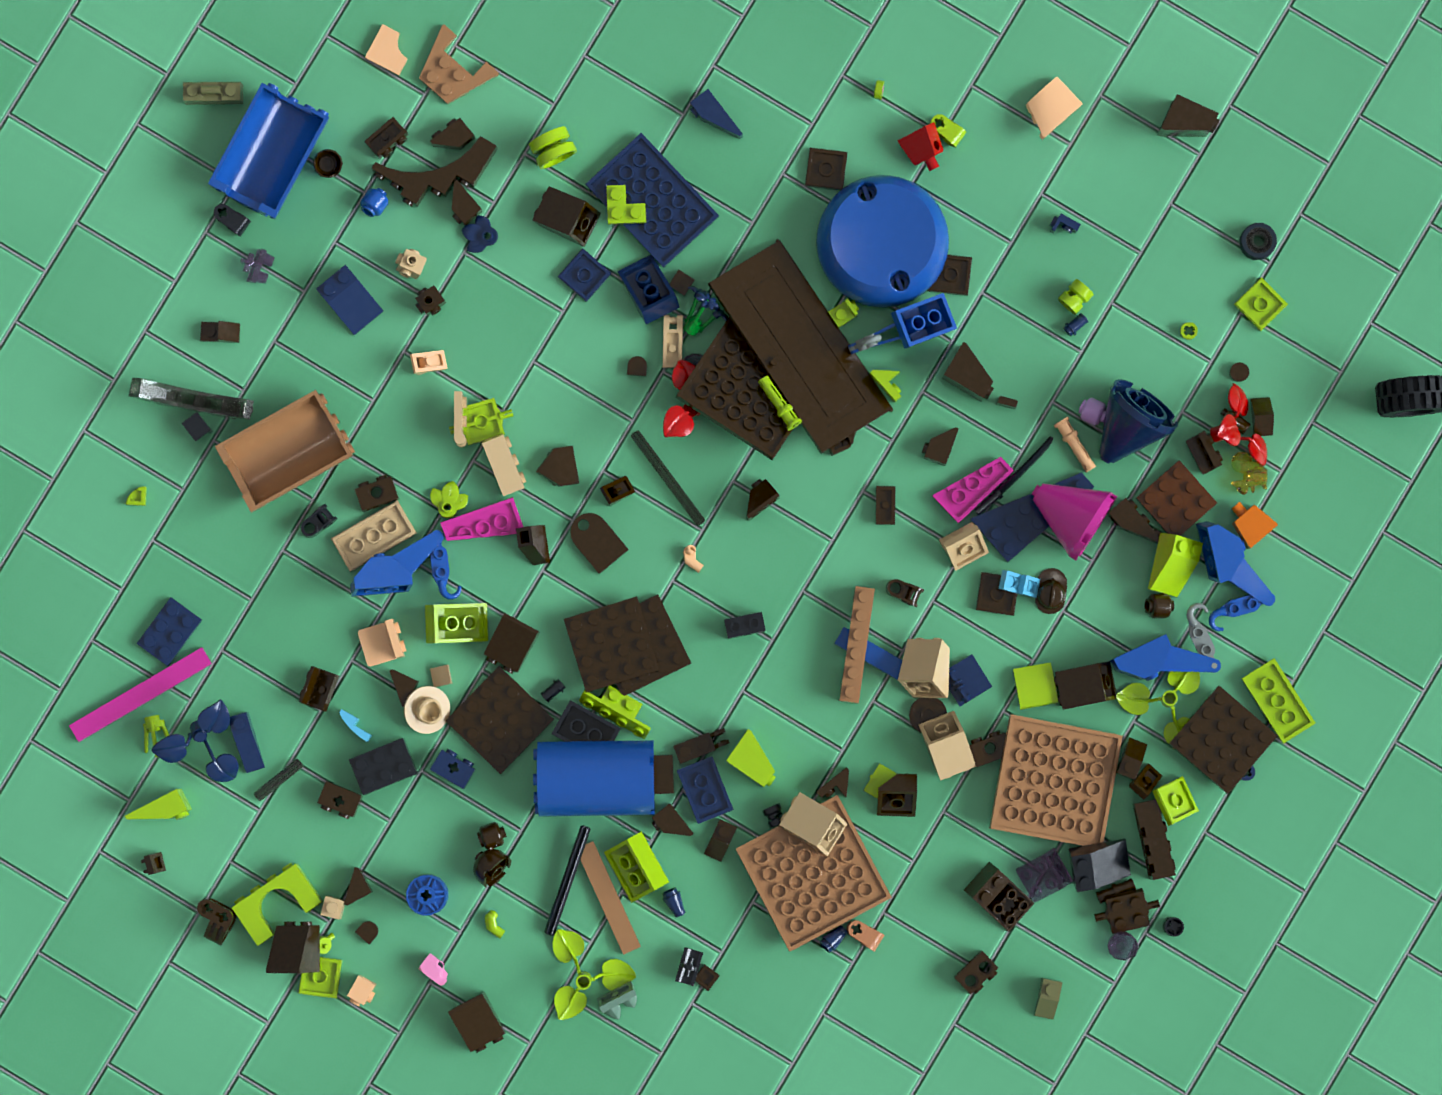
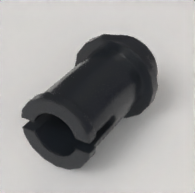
M559 679L553 680L554 683L540 693L548 703L557 694L563 693V689L566 688Z

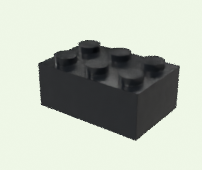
M570 700L552 735L565 742L615 741L621 728Z
M405 738L398 739L349 759L363 795L370 794L418 774Z

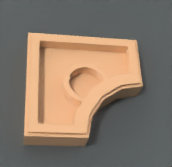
M382 24L365 59L399 76L408 60L401 54L398 48L400 33Z

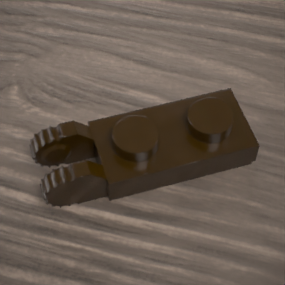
M723 728L712 733L708 732L674 745L673 747L680 764L729 744V740L726 739L715 745L712 741V737L722 735L725 729Z

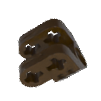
M204 899L197 906L198 913L210 920L203 937L221 946L235 924L237 915L232 908L215 899ZM210 904L209 908L213 910L207 911V907L205 905ZM227 913L226 916L228 917V919L224 920V916L221 914Z

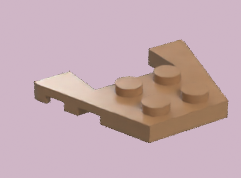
M443 24L419 79L443 101L450 104L469 93V91L497 77L499 72L487 62L484 63L474 76L467 72L444 51L457 35Z

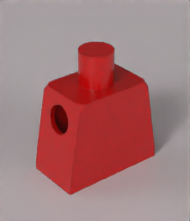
M934 122L897 140L915 166L925 162L929 171L939 167L935 156L943 152V147Z

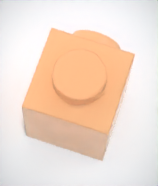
M358 975L347 995L350 998L349 1001L357 1006H360V1004L365 1005L366 1002L370 1003L375 996L373 990L377 984Z

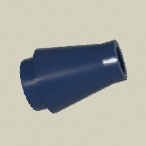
M676 887L662 893L663 901L673 912L675 918L686 913L680 891H677Z
M840 925L838 928L822 936V940L819 943L830 953L837 949L848 932Z

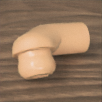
M688 545L683 551L684 562L699 573L704 565L696 560L695 546Z

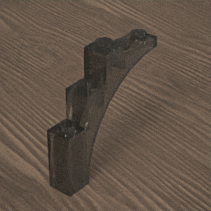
M132 378L128 395L129 397L164 406L178 407L229 419L250 420L254 403L253 400L205 393L143 378Z

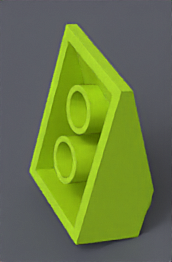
M1160 533L1148 589L1178 597L1199 562L1203 543L1176 534Z
M487 603L425 605L426 643L488 641Z
M175 789L125 815V818H175L176 820H181L189 815L188 811L192 810L182 789Z

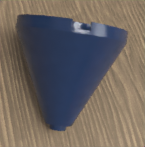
M1122 379L1116 380L1110 387L1099 450L1100 458L1108 464L1110 462L1115 463L1172 434L1178 427V422L1173 423L1172 421L1175 415L1162 401L1144 388H1141L1140 391L1131 388L1133 383Z

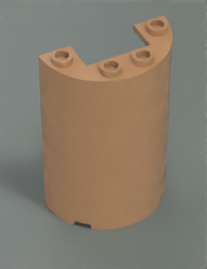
M314 390L215 446L222 461L228 467L242 492V497L251 513L353 456L355 450L350 442H346L349 438L344 429L340 431L337 424L340 422L335 413L331 414L325 404L328 402L323 393L318 394Z

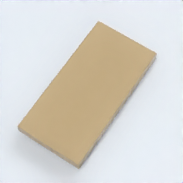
M397 500L334 536L331 540L351 572L367 563L371 557H374V554L384 553L417 533Z

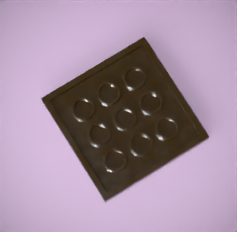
M658 594L639 604L660 670L617 683L616 685L620 693L624 696L692 664Z
M637 596L564 619L586 693L660 670Z
M498 666L450 715L446 722L499 774H502L545 730L554 718L510 675Z
M1217 686L1170 741L1169 745L1221 790L1229 794L1275 740L1277 735L1221 686Z

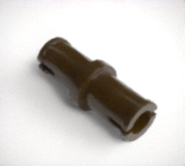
M1132 878L1119 884H1111V887L1096 892V896L1101 904L1105 902V896L1136 890Z

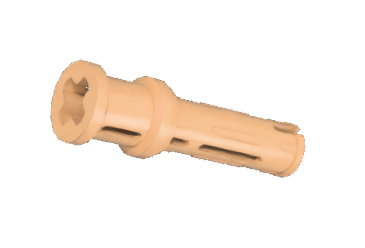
M1066 417L1053 426L1059 430L1063 436V442L1068 443L1087 473L1095 468L1096 465L1077 437V430H1074L1069 423V417Z

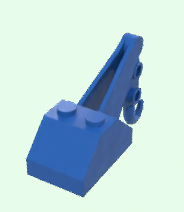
M1209 521L1197 523L1199 539L1203 543L1202 552L1208 578L1218 583L1229 581L1248 594L1229 600L1222 607L1214 610L1209 616L1210 627L1215 631H1223V627L1215 625V619L1218 616L1237 617L1255 612L1261 604L1266 606L1273 605L1275 596L1244 559L1245 544L1243 540L1218 524Z
M435 530L393 556H385L384 553L374 554V557H371L353 578L350 585L351 597L409 592L413 585L412 574L430 556L432 577L438 585L440 594L450 600L457 598L461 593V586H458L454 594H450L446 590L449 577L447 550L441 545L444 534L440 530Z

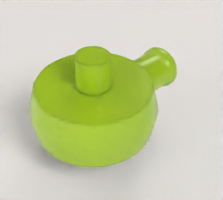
M330 933L327 937L320 936V954H326L330 951L331 940L335 938L333 933Z

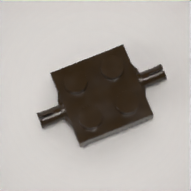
M1140 888L1105 896V912L1094 914L1096 922L1107 919L1110 923L1112 934L1150 926L1149 910L1160 908L1158 899L1147 902L1144 897V891Z

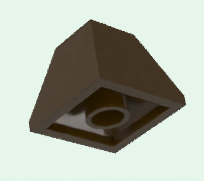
M759 479L751 485L753 489L750 490L746 517L748 521L780 498L778 492L766 479L763 481Z
M897 774L878 788L877 816L915 817L917 774Z

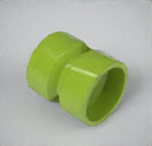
M1075 279L1069 285V291H1064L1059 296L1058 301L1068 311L1076 315L1082 309V303H1087L1094 294L1084 283Z

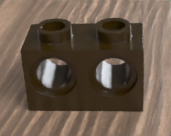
M981 950L954 978L970 995L973 992L977 994L984 987L982 983L986 979L990 981L997 975L996 970L998 967ZM988 962L989 970L984 973L979 970L980 963ZM968 975H973L976 979L972 986H968L965 983V978Z

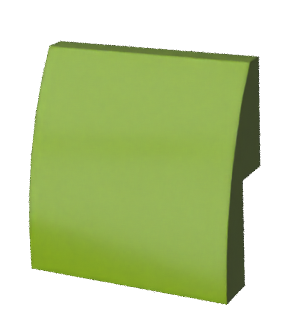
M1051 662L1013 669L1020 710L1058 703Z

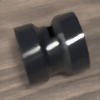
M780 803L762 811L769 820L768 825L770 828L781 823L783 814Z
M1169 917L1163 923V930L1167 935L1176 937L1182 934L1184 924L1179 918Z

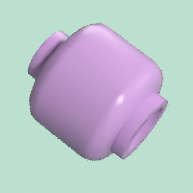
M1089 398L1082 402L1078 413L1083 421L1096 426L1100 422L1104 423L1106 404L1095 398Z

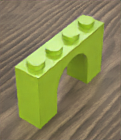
M289 863L282 868L283 873L278 876L273 874L266 879L267 884L262 887L257 885L250 890L251 895L246 898L241 896L234 901L233 911L257 946L275 934L262 914L263 899L270 891L274 889L289 891L296 898L305 913H308L323 902L298 863L294 865Z

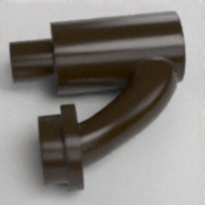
M1224 408L1220 414L1222 416L1228 414L1234 416L1235 412L1233 410L1230 412ZM1239 415L1235 419L1238 430L1243 435L1251 424Z

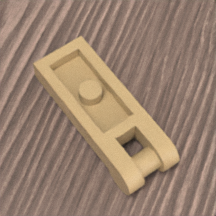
M664 315L663 368H675L677 361L682 360L683 315H677V317ZM669 324H677V329H669Z
M454 391V441L458 447L463 448L467 445V439L463 434V427H467V416H463V408H467V397H464L462 391Z

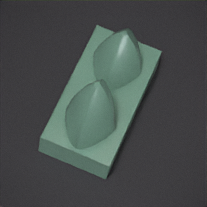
M630 981L597 998L601 1012H605L610 1017L619 1020L621 1003L635 1008L637 995L633 983Z

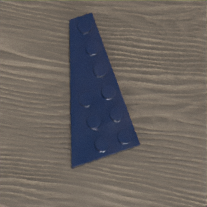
M1083 473L1053 484L1084 489L1094 488ZM1032 493L970 519L974 525L978 526L980 532L1007 563L1049 527V524L1034 503Z

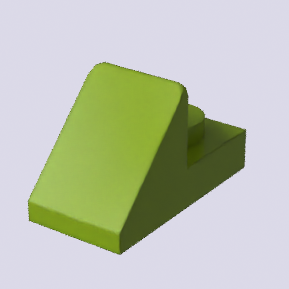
M872 370L870 372L871 377L894 402L898 401L901 398L899 394L901 390L895 383L891 385L889 382L900 371Z

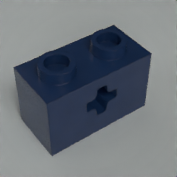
M450 749L446 751L441 750L430 770L460 788L465 789L476 770L473 768L474 763L465 758L463 761L456 758L457 753ZM457 763L458 772L454 771L451 773L449 765Z

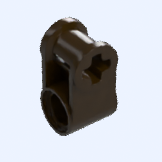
M893 579L886 585L888 595L916 608L920 594L924 592V589L898 579ZM894 582L900 586L898 593H893L890 590V585Z

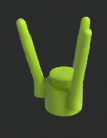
M159 715L144 718L145 753H148L149 733L152 736L153 746L157 743L155 732L160 731V727L165 737L169 736L164 719L160 720Z

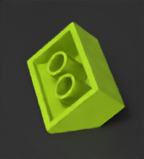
M642 831L604 852L631 903L669 883Z

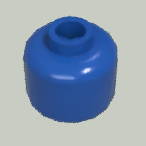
M380 188L369 189L360 201L361 210L370 217L380 216L389 203L386 192Z

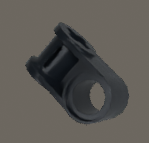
M219 204L214 209L215 218L240 237L251 223V220L225 204ZM225 209H227V216H222L220 218L219 211H224Z
M324 504L303 521L301 531L304 536L313 538L331 526L338 518L336 516L333 517L327 509V505ZM313 524L315 526L314 532L306 533L305 526Z

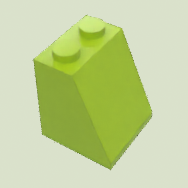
M748 729L726 761L762 787L770 786L776 778L773 775L775 770L752 731Z

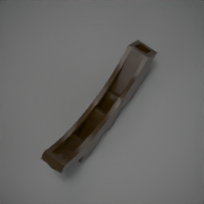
M480 136L472 148L461 158L436 170L419 173L402 172L387 168L377 162L374 163L371 169L375 172L374 176L382 181L387 179L391 182L390 185L399 191L401 188L403 189L400 195L404 198L402 201L411 207L414 204L418 207L429 188H431L430 192L436 196L441 197L443 195L446 197L457 178L460 179L458 182L462 185L475 187L498 148L495 144Z

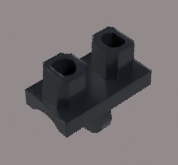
M684 948L675 981L694 986L703 952Z

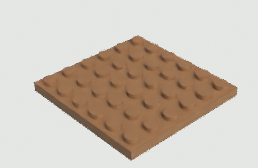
M1010 714L989 828L1081 846L1104 842L1123 735Z
M838 795L821 803V805L837 813L847 823L828 857L787 832L781 826L735 849L789 952L892 898Z

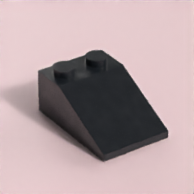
M1126 839L1068 848L1073 884L1077 892L1094 890L1131 875Z

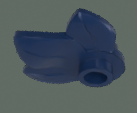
M477 215L475 224H468L462 228V234L466 239L470 240L467 246V251L482 252L486 246H492L498 240L497 231L491 227L489 219L484 216ZM487 233H490L491 236L487 240L485 236Z

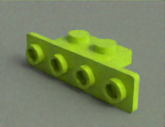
M612 686L607 688L601 699L590 692L586 693V690L583 691L579 702L586 708L593 709L602 717L612 720L618 726L626 728L637 737L645 739L651 729L635 719L643 704L628 695H622L619 690Z

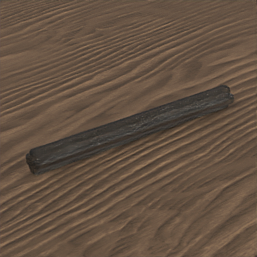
M639 430L635 431L631 435L633 441L697 526L703 524L705 519L641 432Z

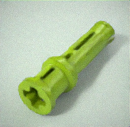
M769 376L760 379L758 384L776 407L777 415L783 419L787 425V430L790 431L802 423L801 418H798L793 412L792 405L786 403Z

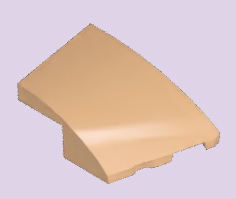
M1056 77L1026 104V107L1032 116L1033 123L1038 125L1041 132L1039 136L1043 140L1072 113L1079 109L1083 103Z

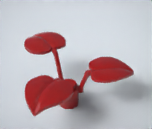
M677 361L673 369L672 382L678 390L682 388L696 367L688 361ZM686 404L683 407L678 405L671 407L666 412L663 421L664 437H685L689 435L694 429L692 418L695 415L699 416L700 413Z
M1233 383L1228 392V402L1231 409L1235 411L1234 416L1231 414L1225 415L1219 426L1210 429V435L1214 442L1224 440L1231 446H1237L1240 440L1248 441V450L1252 458L1261 466H1265L1267 447L1264 439L1259 434H1253L1252 438L1240 437L1235 418L1239 414L1246 416L1249 405L1244 391L1237 384Z

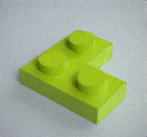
M626 185L606 186L608 225L646 223V204H626Z

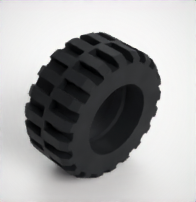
M1440 375L1389 379L1378 382L1375 387L1377 412L1381 417H1412L1442 412V376Z

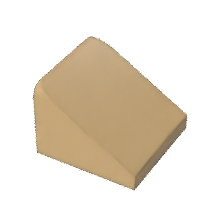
M449 665L430 669L434 687L453 684Z

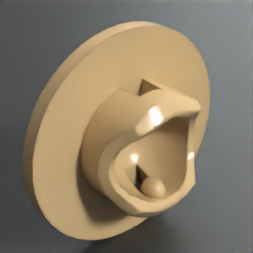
M422 686L415 689L407 697L404 704V718L407 724L413 730L422 734H430L440 730L446 724V720L450 715L448 697L443 691L433 686Z

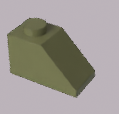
M1046 978L1041 979L1034 1016L1054 1019L1063 982Z

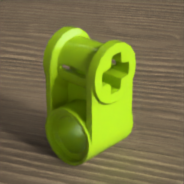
M942 114L935 115L930 123L934 122L936 125V122L941 120L942 126L937 128L939 137L950 146L956 148L967 133L966 130Z

